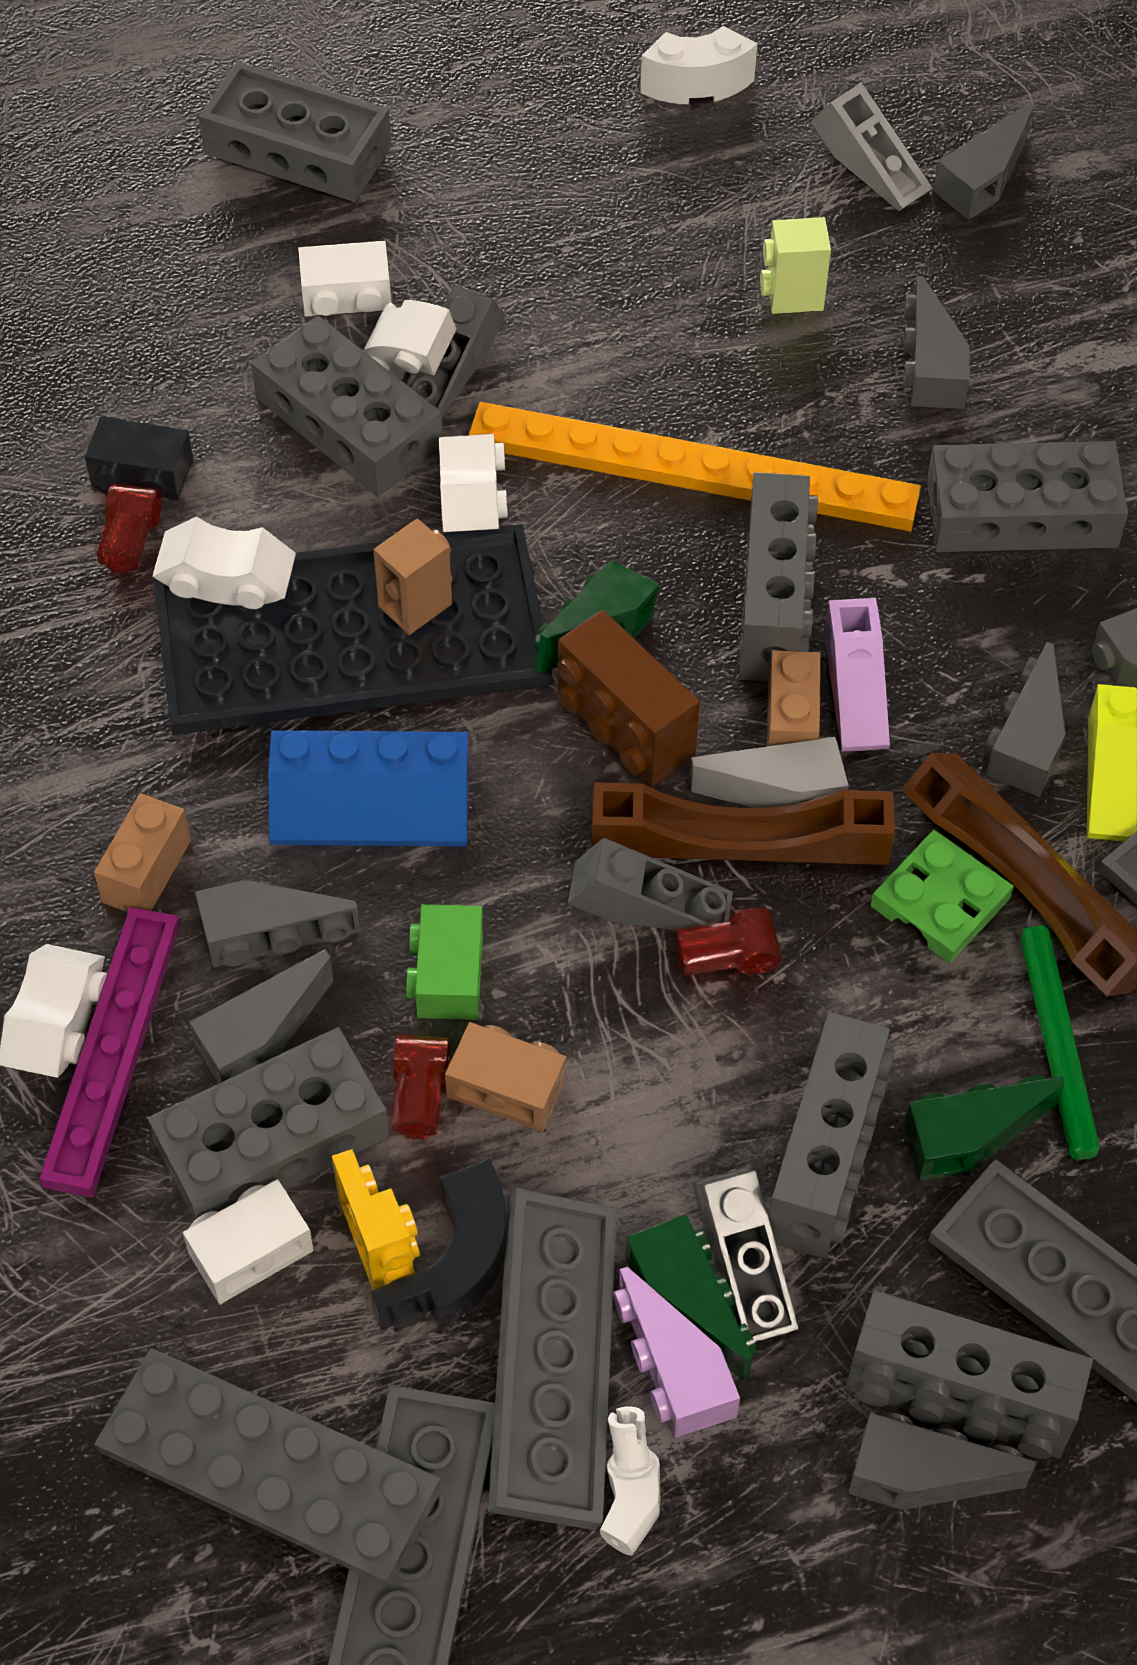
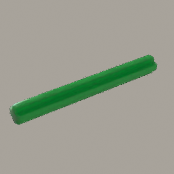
M1043 925L1029 926L1023 929V935H1021L1020 940L1052 1078L1063 1076L1065 1082L1058 1105L1069 1153L1074 1160L1092 1159L1097 1156L1100 1145L1050 933Z

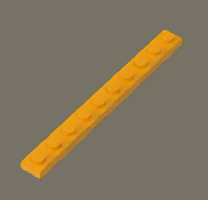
M479 402L469 435L494 434L495 443H504V454L751 501L754 472L810 476L809 495H818L817 514L910 532L912 531L921 485L485 402Z

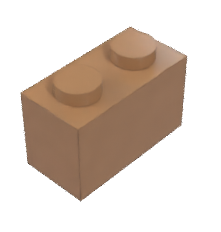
M418 518L374 549L378 606L409 635L452 605L450 545L439 531H431Z
M772 650L768 680L767 746L819 739L820 653Z
M141 793L138 795L94 871L102 903L128 912L129 907L152 911L191 842L185 809Z
M469 1022L445 1073L447 1098L543 1132L566 1081V1056L561 1055L548 1044L541 1042L530 1044L513 1038L500 1027L494 1025L482 1027Z

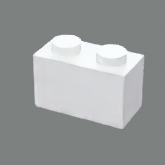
M385 241L298 247L305 316L384 310L385 306L391 302Z
M278 1179L266 1186L256 1185L249 1188L238 1198L236 1203L220 1212L210 1211L201 1215L191 1224L188 1230L183 1232L188 1253L219 1305L314 1251L310 1229Z

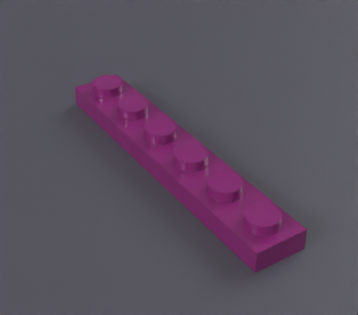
M129 907L39 1178L42 1188L94 1198L181 926L179 917L176 915Z

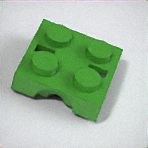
M933 830L873 893L871 907L891 922L899 918L905 924L912 923L921 931L923 937L926 938L928 948L951 964L1008 902L1014 886ZM917 868L928 877L922 881L918 876L911 873ZM963 903L976 910L978 915L973 918L962 909Z

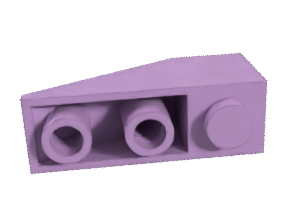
M876 598L829 600L824 640L841 752L889 749L890 739L883 640Z
M628 1267L620 1269L619 1290L613 1292L615 1307L622 1323L631 1321L637 1339L631 1341L632 1351L640 1372L649 1371L656 1389L650 1391V1397L659 1422L668 1421L674 1438L737 1418L740 1397L721 1348Z

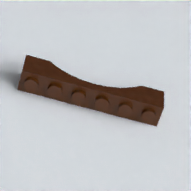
M930 753L901 790L935 824L977 852L1030 901L1054 930L1071 961L1106 996L1131 993L1137 986V930L958 754Z
M594 782L592 847L601 839L606 838L651 858L889 865L895 835L893 791L842 790L823 798L798 804L765 808H735L687 801L662 793L645 784Z

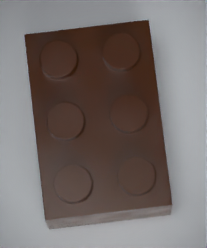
M603 609L558 640L557 696L560 703L569 713H577L588 724L591 733L597 741L604 745L608 743L620 755L622 763L630 773L635 776L640 775L653 787L690 760L691 757L695 756L700 701Z

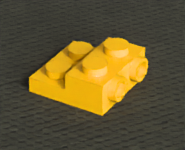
M353 1149L333 1155L332 1161L339 1203L372 1290L416 1274L413 1268V1260L420 1257L415 1239L418 1231L408 1204L398 1206L392 1189L378 1193L370 1166L359 1167Z

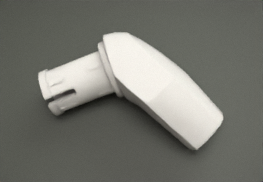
M626 1406L616 1409L617 1414L612 1412L608 1417L614 1454L608 1460L606 1467L615 1500L600 1529V1534L615 1549L624 1554L633 1555L659 1517L660 1463L655 1453L650 1451L647 1446L644 1412L639 1408Z

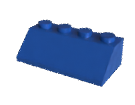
M271 730L268 769L270 845L467 846L469 791L468 732Z

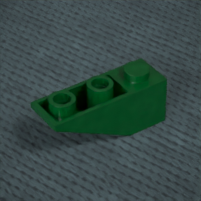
M612 560L597 575L592 573L576 598H568L563 604L558 617L551 624H543L538 631L534 641V648L538 650L534 670L542 673L557 668L558 640L602 609L635 639L653 618L660 583Z
M1031 1076L1020 1080L1017 1084L996 1088L991 1084H982L969 1089L966 1093L944 1096L942 1093H929L917 1098L913 1102H909L904 1128L919 1181L971 1173L1057 1107L1065 1084L1063 1076L1046 1079L1043 1076Z
M687 1214L626 1236L625 1259L629 1268L721 1348L728 1369L742 1380L750 1377L753 1355L757 1354L756 1345L748 1326L745 1323L738 1325L730 1309L734 1306V1298L724 1276L716 1278L708 1260L712 1259V1251L703 1230L698 1229L694 1231Z

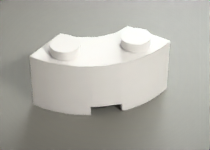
M724 26L712 34L700 37H679L665 32L642 55L640 93L660 101L676 104H689V98L713 96L715 102L733 96L754 81L757 43Z
M404 300L401 308H397L390 302L385 306L363 351L401 380L406 371L415 374L420 371L435 375L456 331L450 310L438 305L414 300Z
M494 434L439 437L443 532L499 529V518H508L506 490L497 491L496 471L505 470L504 443H495Z
M194 517L165 531L153 577L169 586L171 592L179 597H195L220 604L241 605L249 609H258L263 604L285 598L296 553L263 527L250 531H231L213 526L198 517Z
M49 944L42 946L29 955L26 974L20 992L13 1006L4 1017L0 1045L1 1066L58 1078L70 1063H78L85 1042L84 1033L90 1020L94 1003H98L107 973L102 972L105 956Z

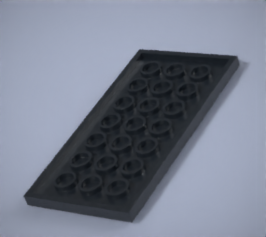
M523 524L502 526L499 529L442 534L447 539L451 548L452 605L410 635L378 606L374 549L383 542L296 553L285 598L263 604L258 609H249L241 605L220 604L195 597H179L171 592L169 586L154 578L172 736L552 685V670L542 673L534 670L538 652L534 648V641L543 624Z

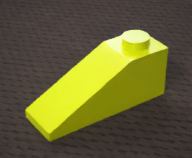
M1098 684L1088 716L1087 838L1125 842L1137 832V688Z

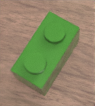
M421 904L420 924L411 923L410 954H418L417 968H408L407 999H416L417 1018L479 1020L483 946L482 906Z

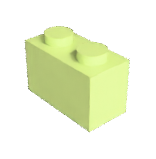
M825 217L772 220L771 239H764L763 241L764 264L768 266V270H761L760 273L762 296H769L772 314L824 311L831 254Z

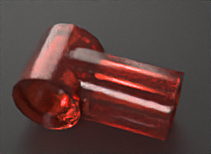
M120 483L111 484L106 501L107 522L97 551V558L100 564L105 565L112 572L127 574L131 569H137L149 529L155 530L159 523L162 507L160 489Z
M764 908L742 910L735 913L725 923L676 930L678 958L684 976L736 967L745 974H760L776 968L782 961L771 912Z
M397 1034L393 1064L394 1081H396L391 1123L392 1132L403 1135L406 1139L424 1140L426 1137L437 1135L442 1084H446L445 1073L449 1067V1037Z

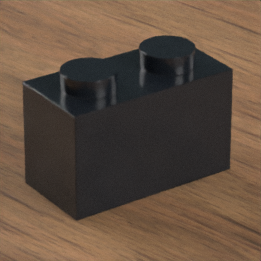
M100 415L85 455L91 486L100 487L108 491L119 490L142 494L155 499L166 498L179 501L193 461L189 431Z

